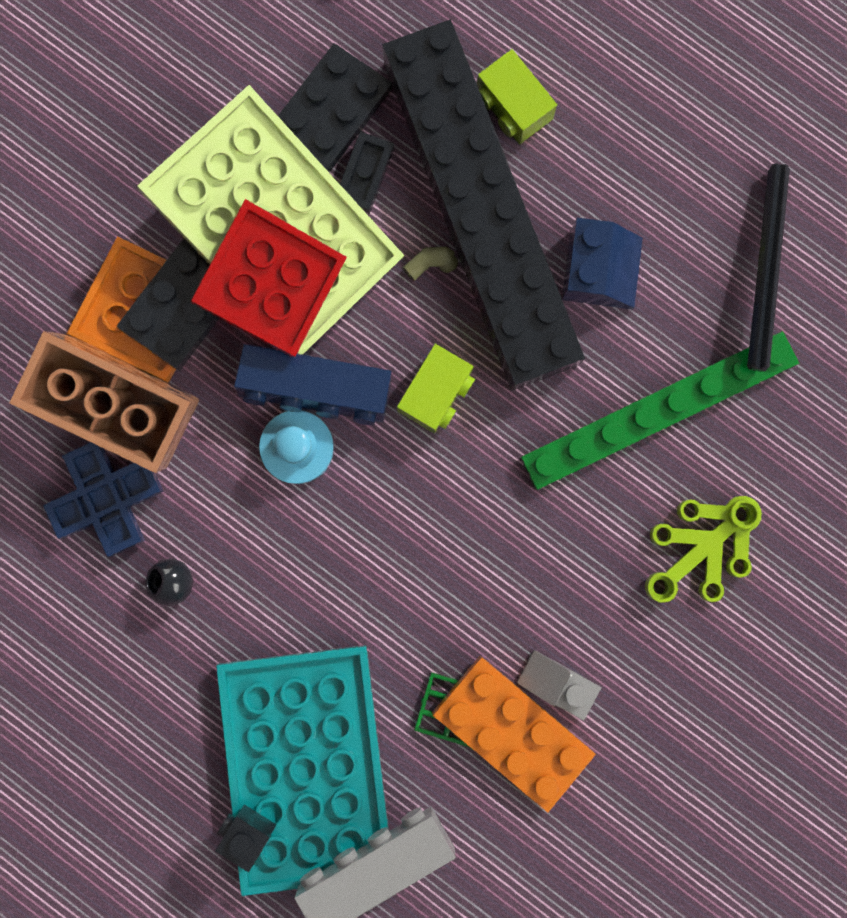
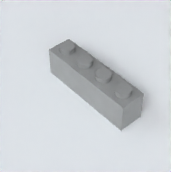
M432 806L422 811L421 807L410 811L401 819L402 824L390 831L387 827L378 830L367 839V845L355 851L354 847H351L336 856L333 860L335 864L322 871L318 867L305 874L300 879L301 884L298 886L295 900L305 918H357L456 858L455 847Z

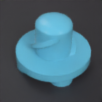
M287 411L277 415L266 425L260 438L259 450L264 466L274 477L287 483L302 484L310 482L325 473L333 457L334 443L330 430L319 417L306 411Z

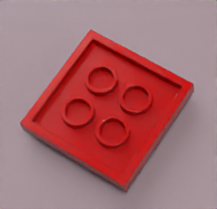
M245 199L190 303L294 358L347 257Z

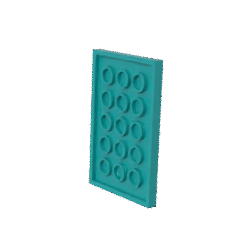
M367 645L226 662L216 665L232 815L236 817L245 804L276 824L270 839L249 873L238 866L241 896L298 889V886L301 884L300 879L311 870L318 867L322 871L335 864L333 860L343 851L354 847L355 851L367 845V839L378 830L385 827L389 830Z

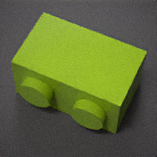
M513 49L478 74L477 86L486 109H491L499 118L498 124L504 134L509 138L513 136L519 145L553 120L558 104Z
M435 344L398 404L397 411L434 434L439 426L446 429L457 411L451 407L458 395L465 398L475 381L470 376L474 366Z

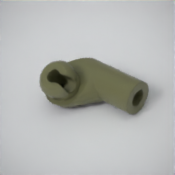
M447 246L426 247L404 265L402 269L411 280L415 281L429 267H440L441 271L445 273L452 272L458 266V259L454 256L455 252Z

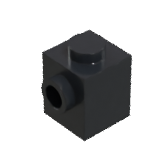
M244 804L236 817L228 814L216 835L222 838L215 852L249 873L270 839L276 824Z

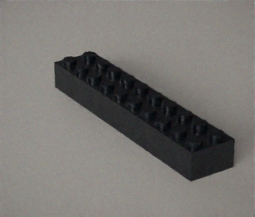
M451 19L382 44L385 69L392 82L397 100L511 391L579 366L584 361L585 356Z

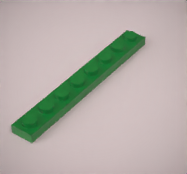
M784 332L773 335L770 367L764 372L748 369V347L520 457L535 490L545 487L800 364Z

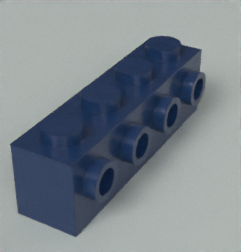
M244 344L234 387L239 397H243V401L248 404L264 406L265 402L280 404L279 407L290 412H301L302 408L315 410L317 415L324 418L337 419L339 415L353 417V421L359 424L375 425V421L384 422L392 371L297 354L293 358L279 350Z

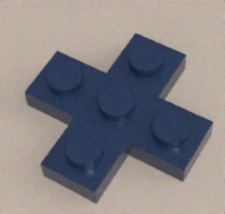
M92 442L63 455L62 457L77 490L43 505L57 538L64 539L93 525L107 557H112L144 542L145 539L130 507L164 492L156 473L136 463H132L114 472L104 448Z

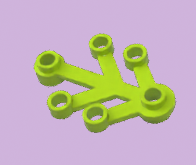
M747 496L734 497L725 506L700 504L692 499L684 500L678 505L677 514L683 521L693 522L699 518L723 520L712 531L672 528L668 524H657L652 527L650 538L656 545L667 546L671 543L696 544L665 573L656 572L647 578L645 591L652 600L665 603L674 599L678 592L677 582L705 558V580L699 586V594L702 599L709 602L721 600L724 595V587L721 584L723 542L732 534L733 556L727 560L726 570L731 576L743 578L750 574L752 564L748 559L750 531L759 525L762 513L759 504ZM687 504H691L695 508V514L691 518L687 517L684 513V507ZM740 507L747 514L744 521H739L736 517V511ZM660 528H664L668 532V538L664 542L659 541L656 535ZM738 559L744 564V569L741 573L735 572L733 567ZM657 580H662L665 583V590L661 594H657L654 591V583ZM709 584H714L717 588V593L714 597L710 598L706 594V588Z

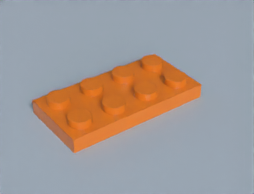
M481 655L432 712L436 719L547 813L596 755L593 750Z

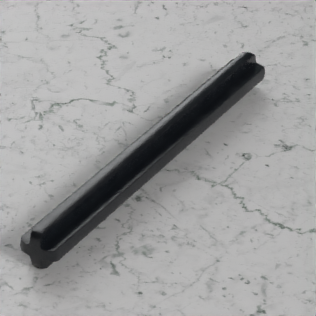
M772 164L767 175L747 362L749 370L758 372L766 371L770 367L790 175V168L786 164Z

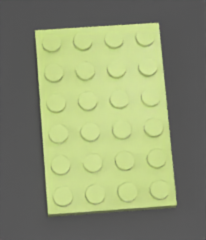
M250 85L137 186L142 195L209 264H211L245 199L347 257L297 354L303 355L404 256Z

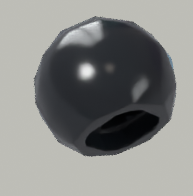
M168 558L158 561L149 569L145 586L148 595L154 602L165 606L178 605L192 592L194 580L191 570L184 562Z

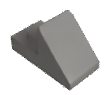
M536 650L532 652L517 680L519 685L550 705L558 706L583 721L602 688Z

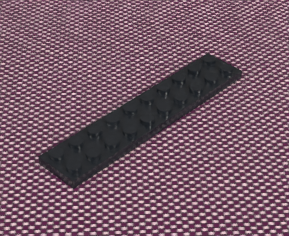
M333 43L278 117L330 173L392 91V82ZM184 238L116 327L180 372L220 319L190 303L210 264Z

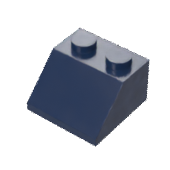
M577 217L570 230L562 300L633 310L635 307L643 238L614 222Z

